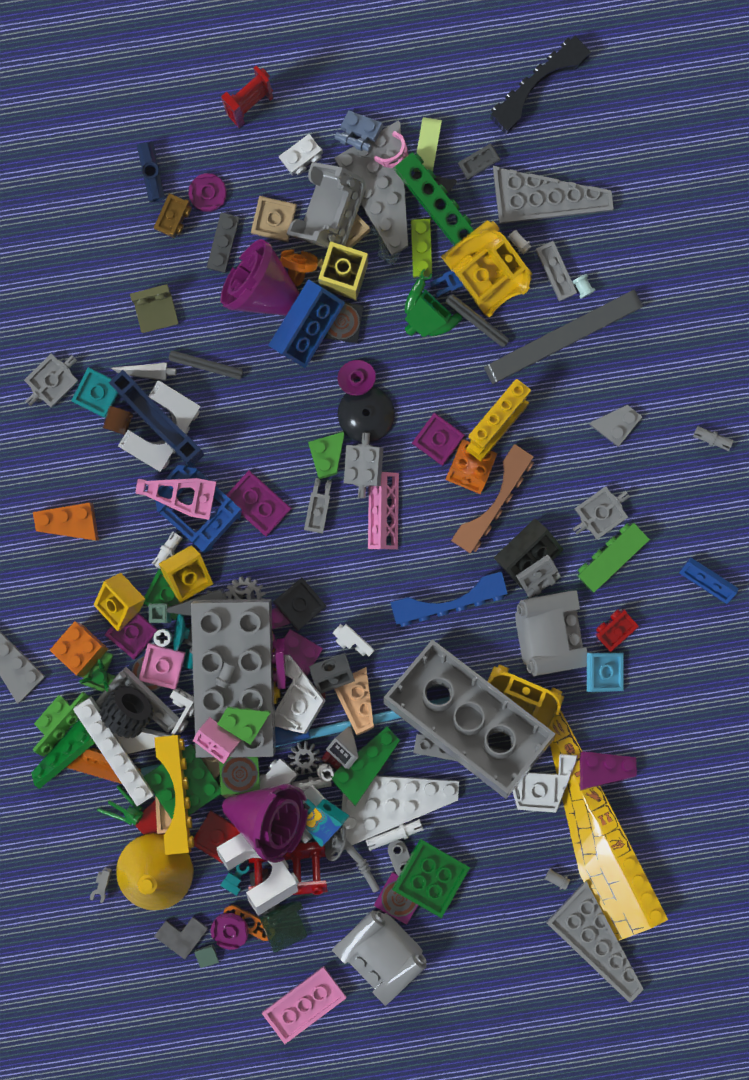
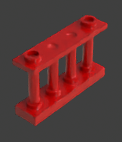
M257 65L253 68L255 78L238 93L230 96L228 92H225L221 96L227 116L239 129L245 124L243 117H245L244 114L265 95L270 101L273 99V89L269 80L270 75L264 68L260 70Z
M318 842L299 843L292 853L287 852L282 856L285 860H293V873L299 881L297 884L298 892L293 895L309 893L320 895L323 892H328L326 880L321 881L320 858L326 857L325 845L321 847ZM248 859L249 863H254L255 886H249V890L263 883L262 863L267 862L264 859ZM301 859H312L313 881L301 882Z

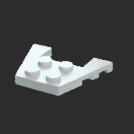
M285 655L286 675L293 679V682L275 711V726L306 734L325 703V699L292 657Z
M560 754L558 774L528 772V775L526 774L513 790L517 809L556 813L578 755Z

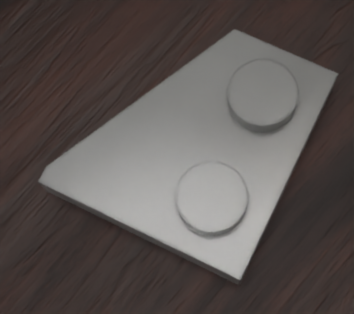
M626 405L592 421L589 425L619 447L642 416Z

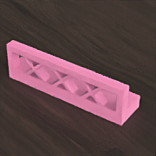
M382 472L381 486H369L368 549H398L399 473ZM387 477H392L391 487L387 485ZM389 496L392 499V504L390 507L387 504V498ZM389 515L392 518L390 526L387 524V517ZM388 535L391 536V545H386V537Z

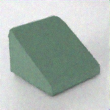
M149 604V623H171V615L167 612L168 604Z
M214 944L195 949L194 953L200 968L219 963Z

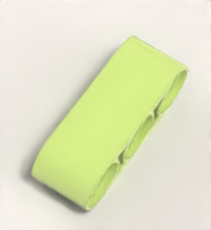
M423 117L417 154L423 159L424 163L422 165L426 170L430 169L433 172L442 120Z

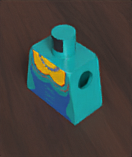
M309 799L303 804L304 809L308 810L305 828L321 847L349 817L347 813L326 799H323L317 806Z

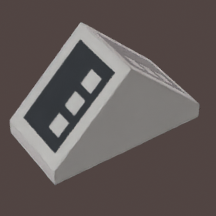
M349 726L326 748L347 769L358 759L353 730Z

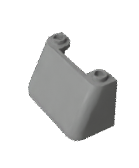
M312 162L308 178L311 183L316 185L304 221L300 219L293 220L288 228L287 235L325 248L329 247L330 241L345 246L365 192V180L343 167Z

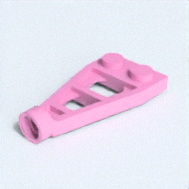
M199 478L156 481L138 479L136 494L150 497L188 516L210 520L217 482ZM160 486L173 487L171 499L158 495ZM188 487L194 489V498L191 505L178 501L177 492L179 489Z

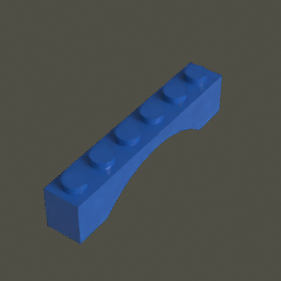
M502 572L482 576L468 593L449 602L425 603L406 597L392 601L390 604L396 625L400 624L403 627L412 624L411 620L418 618L419 622L429 620L430 615L436 613L439 617L449 614L448 610L456 608V612L468 609L467 605L474 603L475 607L486 604L485 600L493 598V601L504 599V595L508 593Z

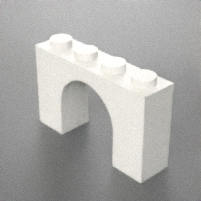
M157 381L148 396L164 406L170 412L172 421L185 434L188 433L190 429L189 424L199 415L200 406L160 381ZM127 430L118 445L121 449L159 472L168 466L169 457L172 452L175 453L163 440L149 442Z
M241 833L217 847L218 856L228 871L247 859L261 858ZM285 859L277 863L269 862L272 866V872L268 879L246 892L248 901L258 916L298 892L297 884L299 881L294 873L290 874L287 870L289 867Z

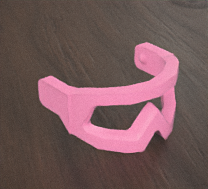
M395 131L392 135L402 143L400 152L388 159H381L378 156L374 157L377 163L387 168H393L408 155V148L403 136Z

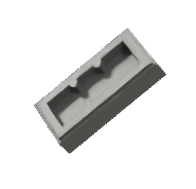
M490 143L458 162V166L466 179L469 180L499 162L500 158Z

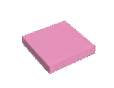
M148 643L139 680L174 690L177 689L186 652L174 651L171 648Z

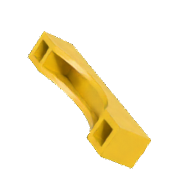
M181 735L154 737L156 757L169 772L175 790L174 815L169 828L164 834L165 855L189 853L192 851L191 848H194V838L190 836L189 829L192 828L191 816L188 817L190 798L186 797V789H188L189 785L188 778L184 777V770L187 769L186 758L182 756V750H185L184 739H181Z

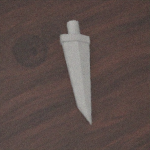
M166 362L111 368L117 373L124 370L129 376L166 381L167 376H176L177 373L176 368H167Z

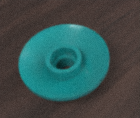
M178 614L173 639L174 651H177L183 639H188L189 627H185V620L182 614Z

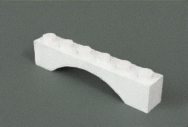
M89 697L73 708L74 712L136 806L154 796V792L143 777L144 775L130 759L114 733L102 722V716L99 713L100 709L93 698Z

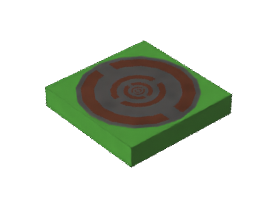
M229 757L224 764L219 761L221 795L241 794L260 790L258 757Z

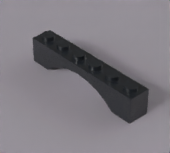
M576 36L572 39L567 38L561 44L562 48L558 52L553 51L547 57L548 61L544 65L539 64L533 70L534 74L530 78L525 77L519 83L520 87L516 91L512 90L505 96L506 101L502 104L498 103L492 108L490 119L505 135L520 122L524 102L537 84L555 73L576 70L589 58L591 52Z

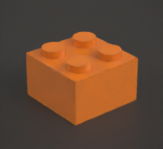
M76 621L73 622L50 649L76 676L84 677L108 650L84 625Z

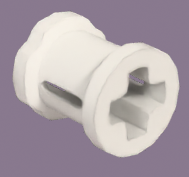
M167 629L158 630L153 637L155 644L161 647L167 646L173 638L172 633ZM162 632L164 636H168V640H165L164 643L158 638V636L162 635Z

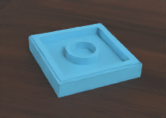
M587 653V692L624 691V653Z

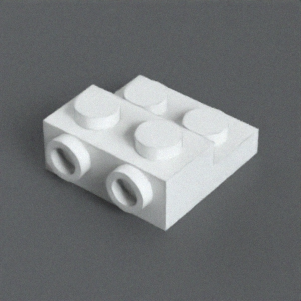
M340 624L333 632L338 638L336 642L343 649L345 647L350 649L356 644L355 649L362 656L365 654L370 656L374 652V649L347 624L344 626Z

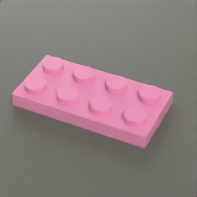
M323 966L265 1009L262 1015L282 1042L286 1044L345 1000L347 996Z

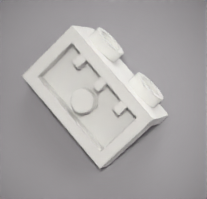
M308 134L282 153L279 159L292 176L295 174L300 175L307 169L306 166L308 164L318 162L322 158L323 150L317 145L311 135Z

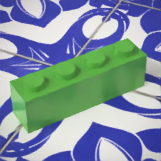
M626 523L619 530L621 534L617 538L611 537L605 543L607 547L603 551L599 549L592 555L593 560L589 564L585 562L577 570L579 574L576 576L591 592L594 593L650 540L635 523L630 525Z

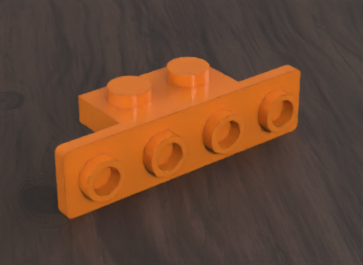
M95 748L87 749L65 767L122 784L101 751Z

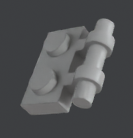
M547 554L516 575L526 591L527 596L531 598L535 594L539 595L542 593L541 590L547 586L554 585L555 581L561 578V575Z

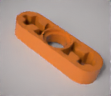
M234 904L228 905L224 909L223 913L234 909L236 910V915L245 914L242 917L243 919L252 918L255 924L249 928V934L263 941H269L273 938L275 928L268 921ZM258 922L261 923L259 927L263 929L269 927V932L271 934L263 936V931L260 929H258V931L255 932L254 930L256 929Z

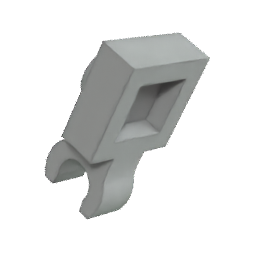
M105 867L102 872H98L96 883H99L98 888L91 893L90 900L94 899L95 894H100V903H103L106 898L105 893L112 869Z

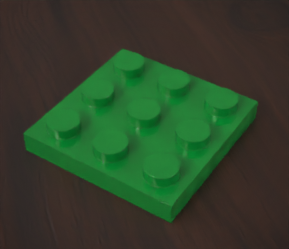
M193 744L182 750V756L186 758L187 769L184 770V777L188 778L189 785L188 789H186V797L190 798L188 816L221 794L219 783L203 759L196 758V749ZM162 763L143 777L172 819L175 810V790L170 774Z
M420 839L392 890L442 918L470 867Z

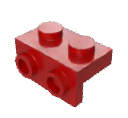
M617 609L610 616L611 620L607 624L603 622L596 628L597 633L595 636L609 652L614 650L639 627L625 609L621 611Z

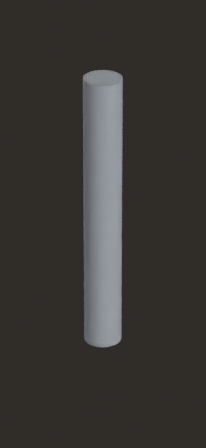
M120 672L110 683L109 691L106 692L105 690L95 701L99 708L112 690L118 687L126 678L124 672Z

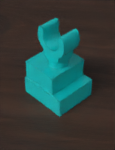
M237 865L235 873L233 874L229 871L220 886L237 896L241 889L238 886L241 876L249 871L250 866L248 865L245 870H241L239 865Z

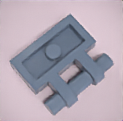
M348 110L340 126L341 130L346 132L343 134L336 132L335 139L340 141L341 144L352 145L357 150L370 152L372 145L367 143L368 140L376 142L384 126L382 122ZM353 134H354V135L359 136V137H361V138L355 139V138H353L352 136H353Z

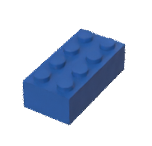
M308 279L268 346L306 368L345 302Z

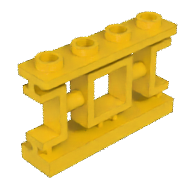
M515 379L469 434L468 438L471 440V443L466 448V451L479 461H482L527 408L529 402L526 401V397L530 394L531 389L518 379Z

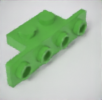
M82 692L70 705L64 697L58 695L34 723L45 736L33 748V751L43 757L50 753L55 744L64 737L68 729L77 722L78 716L73 708L91 696Z

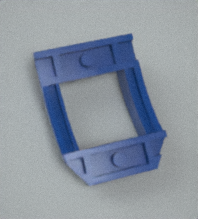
M178 465L165 480L209 479L195 467L190 468ZM172 486L159 487V496L167 499L172 498ZM216 487L214 498L222 505L214 512L210 520H207L195 532L169 506L154 500L157 511L203 553L214 549L212 547L214 543L237 518L240 520L242 509ZM185 488L178 490L177 497Z

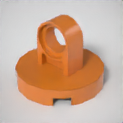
M294 249L284 250L281 253L280 261L284 267L288 268V274L295 286L302 284L306 273L317 270V257L311 253L301 251V254L294 253Z

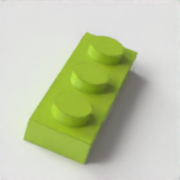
M411 219L413 278H418L423 269H425L423 276L428 277L432 273L430 219Z

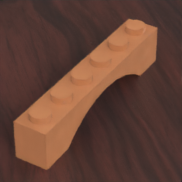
M515 444L512 446L503 460V482L495 502L480 517L462 524L451 539V542L468 553H471L472 550L474 552L477 551L482 543L479 541L482 535L487 536L492 526L489 524L493 518L495 520L498 519L503 511L500 509L503 503L507 504L512 498L513 494L510 492L514 486L516 488L519 487L524 479L521 475L524 471L528 472L534 464L531 461L534 456Z

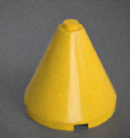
M148 833L133 839L120 854L116 868L118 885L124 896L136 906L147 910H163L177 904L188 892L194 875V867L189 853L165 855L164 834Z

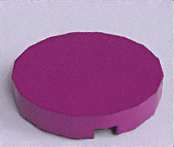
M204 173L198 175L192 181L188 194L191 203L197 209L203 212H212L218 210L224 204L227 190L224 182L214 174Z
M233 913L218 915L210 929L211 937L213 940L215 939L217 945L227 950H235L244 945L249 935V927L245 920Z

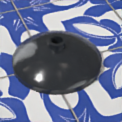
M374 386L362 395L346 393L338 407V421L341 429L348 437L358 442H362V433H370L369 442L383 438L390 431L395 418V410L390 397L383 390ZM363 410H369V416H363Z

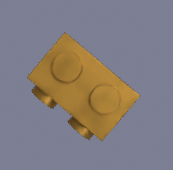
M169 193L154 225V229L173 238H176L177 234L180 235L184 227L182 222L185 217L188 218L192 209L189 200H183Z

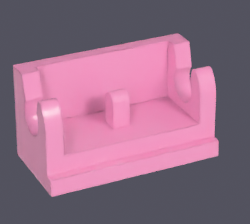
M211 717L201 726L192 740L223 764L241 742L235 735L217 725V722Z

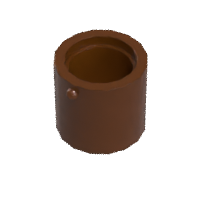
M109 406L103 428L125 435L129 429L133 413Z

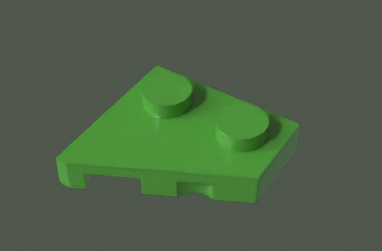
M228 706L217 725L251 745L271 712L269 710L260 711Z

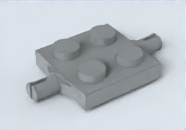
M50 354L24 379L33 392L25 401L32 406L38 399H41L52 408L79 382L69 369L77 360L71 355L63 363L53 354Z
M362 433V444L356 446L346 445L344 483L359 486L357 498H366V487L381 486L383 448L369 445L370 433Z
M605 486L574 509L580 516L581 523L572 528L573 531H576L575 534L578 535L587 529L597 540L627 519L628 516L623 511L621 503L630 498L629 494L624 491L616 497Z

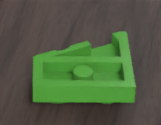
M344 432L308 442L319 479L338 473L345 437Z

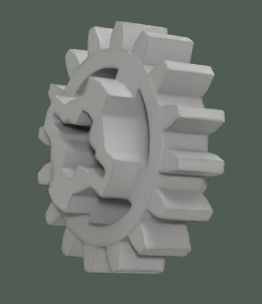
M242 576L239 577V582L234 579L232 581L233 585L229 584L227 586L230 591L225 592V594L228 596V600H234L233 596L235 599H243L245 593L248 595L247 599H256L254 596L255 590L257 599H264L262 596L266 592H261L260 590L263 585H256L257 579L251 582V577L248 576L244 581ZM240 585H248L246 589L238 588Z

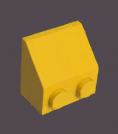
M192 545L159 563L164 578L180 603L213 585L201 554Z
M119 573L103 582L94 606L117 631H120L140 612L145 598L122 573Z

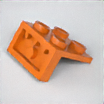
M462 439L445 480L481 494L497 453L490 451L482 461H479L466 451L471 442Z

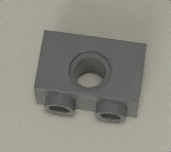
M345 653L309 666L314 684L320 694L355 681Z

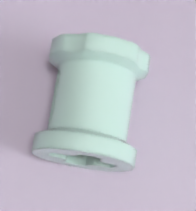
M587 274L572 281L580 293V299L596 291L595 288L591 287Z

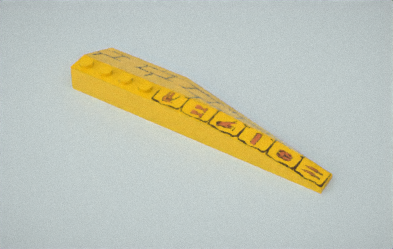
M560 711L551 727V731L555 733V738L550 747L556 774L559 773L560 754L578 755L562 797L578 871L583 882L586 881L613 933L617 940L620 941L649 930L667 921L668 918L601 786L580 791V753L582 750L562 711Z

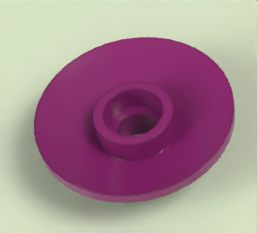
M353 360L341 367L337 379L340 388L345 393L362 395L374 386L376 375L369 363L362 360Z

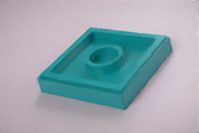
M88 367L71 402L106 418L108 408L113 406L118 393L109 384L112 380L111 378Z

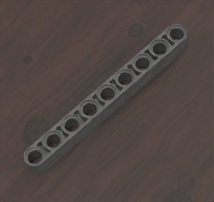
M634 289L486 365L484 369L491 383L495 384L644 306Z

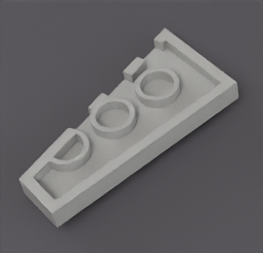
M0 631V676L16 703L19 704L46 676Z

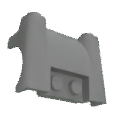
M577 590L526 598L517 605L515 620L524 665L527 666L528 672L533 676L587 667V647L582 645L577 610L580 609Z
M371 911L366 914L355 928L332 949L344 964L349 962L374 988L372 993L385 1006L427 966L426 959L422 954L423 950L391 916L379 911Z

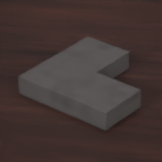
M194 916L182 931L166 920L154 937L183 959H186L208 927Z

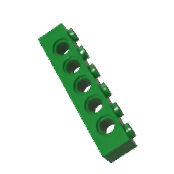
M411 152L396 164L393 169L454 246L462 240L459 237V232L462 229L466 230L468 235L474 231L470 226L472 222L465 214L462 216L458 211L459 205L454 199L450 200L446 195L448 192L442 184H437L434 180L436 178L434 173L430 169L426 170L422 165L424 163L423 159L417 153ZM413 169L420 171L421 176L419 179H414L411 176ZM425 184L432 186L433 190L430 195L425 194L423 191ZM437 199H441L444 202L442 210L437 209L435 206ZM450 214L456 217L454 225H450L447 221V217Z

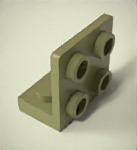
M167 284L130 294L142 333L178 325L179 322L170 287Z

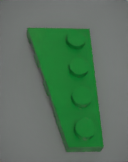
M80 719L31 772L34 786L37 788L43 787L95 743Z
M388 727L357 752L358 759L349 769L342 766L334 773V776H331L334 784L355 807L400 742Z

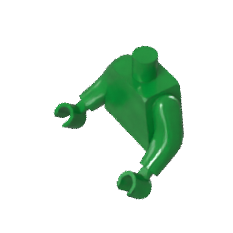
M425 269L420 272V279H417L405 304L404 311L407 314L405 321L409 323L405 327V331L410 336H413L416 332L423 337L447 333L459 324L463 317L458 312L452 315L426 289L423 291L426 285L425 282L432 277V273H430L428 278L423 276Z

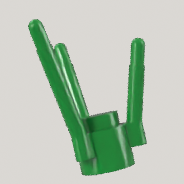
M98 659L99 669L94 670L92 676L80 680L79 683L82 684L93 681L96 684L103 683L106 692H108V673L104 669L105 666L102 660Z
M117 785V789L131 803L133 808L129 806L126 810L118 804L108 801L109 805L124 813L125 817L100 808L97 811L124 821L129 825L133 824L136 826L144 815L141 811L142 807L136 806L125 790Z

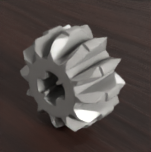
M307 741L304 742V747L298 742L297 747L299 750L294 747L291 748V751L295 754H289L288 758L295 759L289 763L290 766L297 764L294 769L295 772L301 767V774H305V768L308 769L309 773H312L311 765L314 768H318V764L314 761H321V757L314 756L320 753L319 749L312 751L315 744L307 748ZM307 753L310 760L302 762L299 756Z

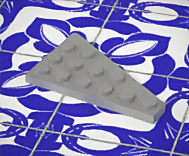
M399 120L381 130L376 142L368 140L367 143L372 145L370 152L357 150L353 146L334 157L338 167H343L365 180L366 188L360 204L391 256L408 247L404 182L393 168H387L377 163L374 157L378 156L381 159H388L400 152L402 143L392 135L394 131L401 134Z

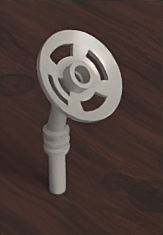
M343 824L326 842V858L329 861H335L339 858L342 851L346 850L357 862L358 870H361L360 873L364 875L372 891H378L380 888L370 872L371 868L366 863L367 860L363 859L347 841L346 828Z

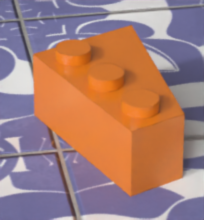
M93 503L33 512L35 529L38 532L99 541Z

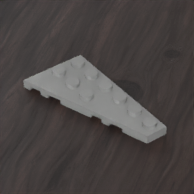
M493 166L499 224L614 210L611 190Z
M585 881L546 923L631 1003L643 991V987L588 883Z

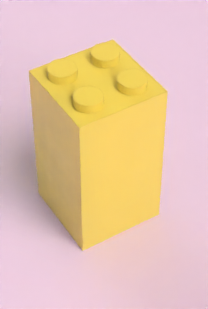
M330 241L318 278L319 286L329 292L357 300L368 266V253Z

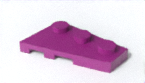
M584 751L580 753V791L637 776L636 757Z

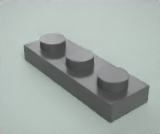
M220 213L207 269L226 273L240 219L238 216Z

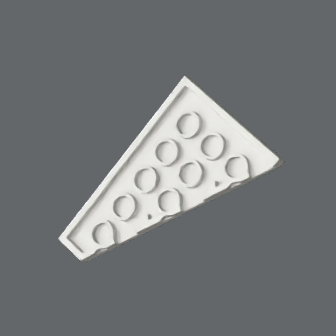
M377 775L356 807L343 794L342 811L349 815L348 819L343 823L346 828L347 841L351 845L357 844L458 801L459 780Z

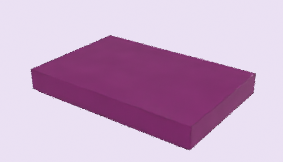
M250 470L226 495L242 509L241 515L266 537L292 509Z

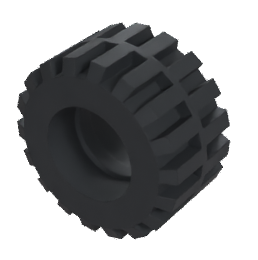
M130 686L116 687L100 706L99 713L102 716V722L105 723V726L111 732L116 733L120 737L135 738L140 735L151 721L154 712L152 711V705L149 704V699H146L143 693L141 694L139 690L133 689Z

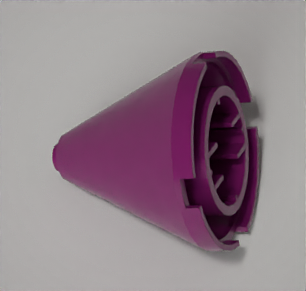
M259 239L252 243L239 257L242 261L237 269L232 267L222 288L220 303L231 311L286 316L300 293L271 244L263 239Z
M290 784L227 797L222 804L224 814L259 857L272 863L283 861L284 857L282 856L287 852L292 853L303 836L308 817V810L304 809L303 800H307L304 792L299 787Z

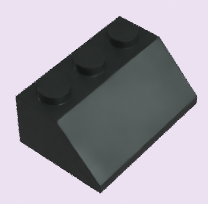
M533 519L494 559L523 589L516 575L547 554L553 561L564 549L547 528L537 519Z

